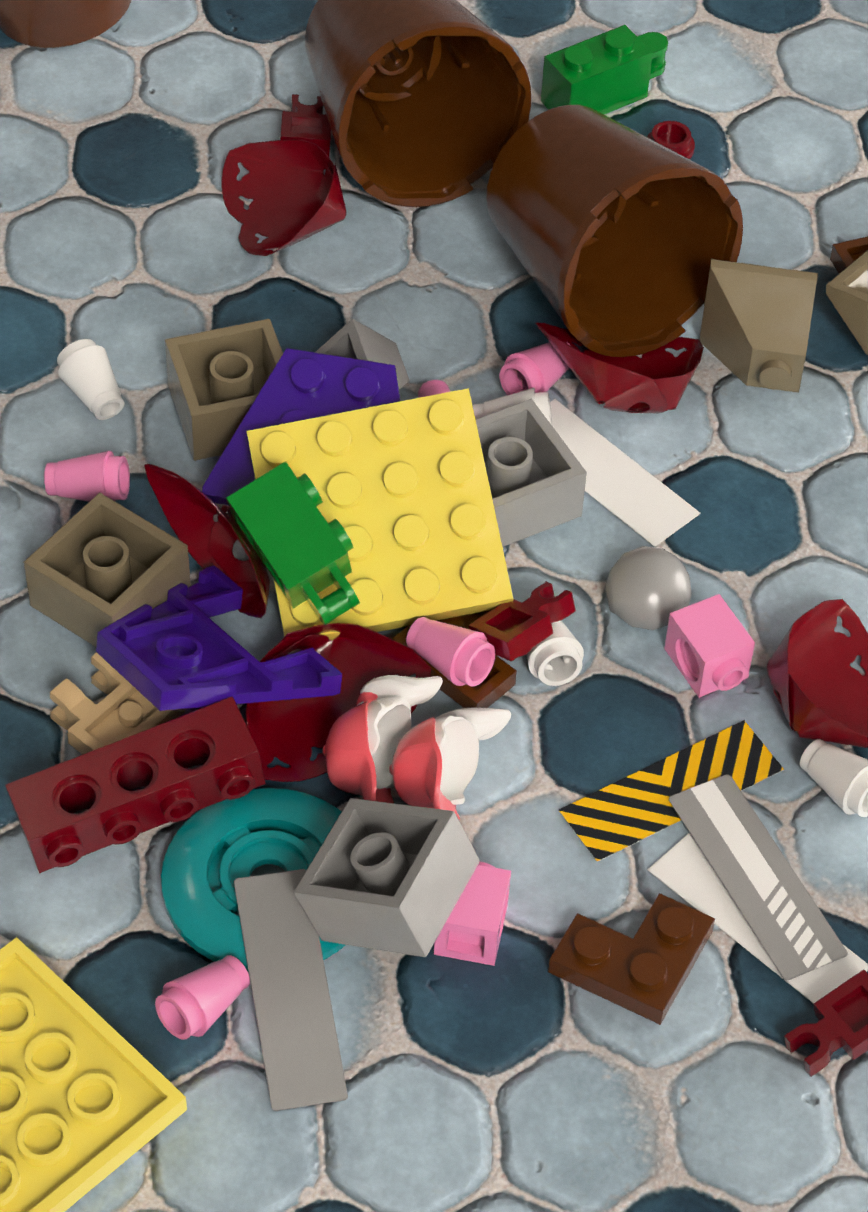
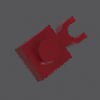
M292 94L291 111H282L280 140H305L315 143L329 157L331 127L327 114H323L324 105L321 96H317L316 104L304 105L299 102V95Z
M546 581L531 592L530 598L524 602L513 599L512 602L500 604L468 626L470 630L482 632L486 636L488 643L492 644L495 648V655L512 662L516 658L529 653L534 646L552 635V622L561 621L576 611L571 591L565 590L555 597L552 584Z
M864 969L813 1003L815 1016L819 1019L817 1023L802 1024L784 1035L785 1045L790 1053H793L804 1044H813L818 1047L815 1053L804 1059L805 1071L810 1077L825 1068L830 1062L832 1053L841 1047L852 1060L868 1051V973Z

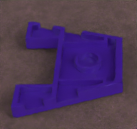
M286 348L205 481L202 492L214 503L228 505L226 497L255 480L247 436L248 430L399 402L400 394L395 365Z
M215 565L200 571L198 582L189 588L187 585L180 583L168 590L167 601L152 609L151 606L144 604L97 632L96 652L159 711L206 707L232 696L236 704L334 696L340 694L342 673L313 648L266 662H259L214 623L210 617L241 609L243 589Z

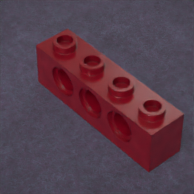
M232 696L8 783L5 786L39 873H42L54 867L69 866L77 862L82 856L112 844L127 843L136 838L140 833L165 823L185 820L196 811L223 800L241 798L252 789L266 783L258 748ZM194 765H201L200 767H197V768L188 769V768H190V767H192V766H194ZM138 787H145L138 791H132ZM83 809H88L87 811H85V812H83V813L74 814V813H76L77 811H80V810H83Z

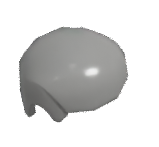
M642 546L624 553L611 568L605 584L610 612L618 615L631 627L647 630H656L667 626L670 613L687 607L691 599L690 577L685 566L677 556L663 548Z

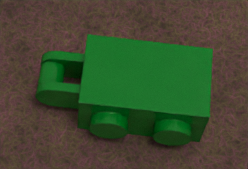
M622 25L544 56L541 102L548 110L565 105H582L602 114H607L648 96L649 80L660 76L665 71V55L668 49L667 37L658 32H647L636 36L626 25Z
M285 461L226 497L233 519L293 608L307 600L320 621L327 625L338 616L360 604L357 595L345 578L346 575L352 572L348 551L354 548L353 544L337 519L327 523L318 510L317 506L323 503L322 498L305 473L296 477ZM332 584L336 586V591L320 599L317 593Z

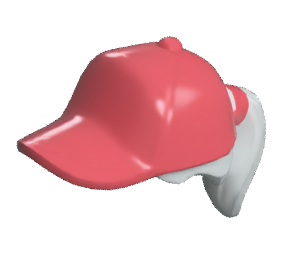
M386 675L374 678L365 684L360 691L356 707L348 710L334 722L326 744L323 746L322 751L326 757L327 773L331 783L344 792L363 796L364 800L394 803L390 790L391 787H394V782L389 766L392 764L393 755L399 741L411 729V707L425 703L434 697L442 685V678L440 676L416 678Z
M460 708L439 715L437 718L431 717L410 729L399 741L393 755L392 764L389 766V771L393 775L394 787L400 798L410 806L454 811L460 820L459 814L456 811V805L464 804L465 797L463 792L475 775L479 759V741L489 739L498 734L509 722L511 712L507 709Z

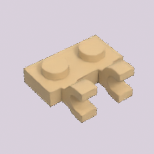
M97 652L91 656V664L99 669V671L91 677V683L102 692L108 694L97 705L67 678L50 691V699L58 705L50 712V717L58 725L68 730V744L82 755L178 718L187 710L159 711Z

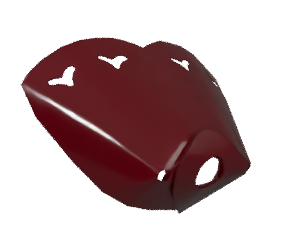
M275 140L248 143L230 150L226 157L222 172L223 199L228 213L238 222L242 223L238 238L243 249L249 254L259 256L271 255L345 219L347 212L336 163L334 165L325 151L317 144L305 140ZM238 163H242L243 167L249 170V173L244 175L240 181L236 179L240 173ZM240 196L253 199L248 210L244 209L245 202L239 198ZM258 233L268 238L264 239L261 243H257L259 238L255 234ZM275 248H278L276 251L266 250V249H275Z
M536 323L552 347L598 404H604V408L612 411L658 414L676 409L701 361L704 349L699 339L678 337L656 350L644 353L642 358L638 356L610 357L598 354L590 349L581 352L571 342H575L579 346L583 344L568 329L546 323ZM686 348L687 350L680 353L678 357H675L665 349L680 350Z
M145 464L144 467L148 481L178 539L188 545V553L203 570L215 565L243 589L241 609H238V611L250 617L261 619L267 610L270 577L265 565L235 520L183 477L167 469L152 464ZM217 514L219 520L214 522L213 517ZM237 540H239L249 557L246 561L238 560L233 555V546Z
M843 599L823 601L793 623L767 662V674L773 692L784 711L791 729L797 731L799 737L868 748V633L859 617ZM837 616L841 617L842 626L850 632V637L834 631L837 625ZM857 655L861 656L859 665L864 669L865 675H861L858 670L850 666L856 660Z
M332 623L287 633L260 662L286 656L296 649L306 650L313 648L342 673L340 694L334 696L247 703V728L258 748L265 780L279 782L303 781L327 773L326 757L323 753H319L314 761H310L312 747L323 748L334 722L348 710L356 707L362 687L370 680L386 675L410 677L416 674V678L431 677V667L413 649L382 634L355 624ZM330 631L340 632L339 636L333 640H329V637L326 635H320ZM417 705L411 707V714L416 709ZM276 757L283 763L289 764L290 767L284 768L276 765L273 768H268L267 765Z

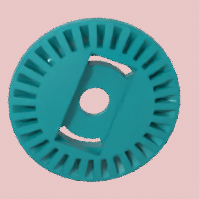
M277 788L252 789L241 798L226 799L200 809L177 831L168 846L163 860L161 873L162 898L167 915L176 931L192 948L213 962L231 955L237 958L249 972L240 916L235 914L239 910L234 880L250 877L257 867L265 864L277 865L285 872L300 869L307 870L342 811L328 802L307 793ZM320 938L323 960L337 953L345 946V944L322 941Z

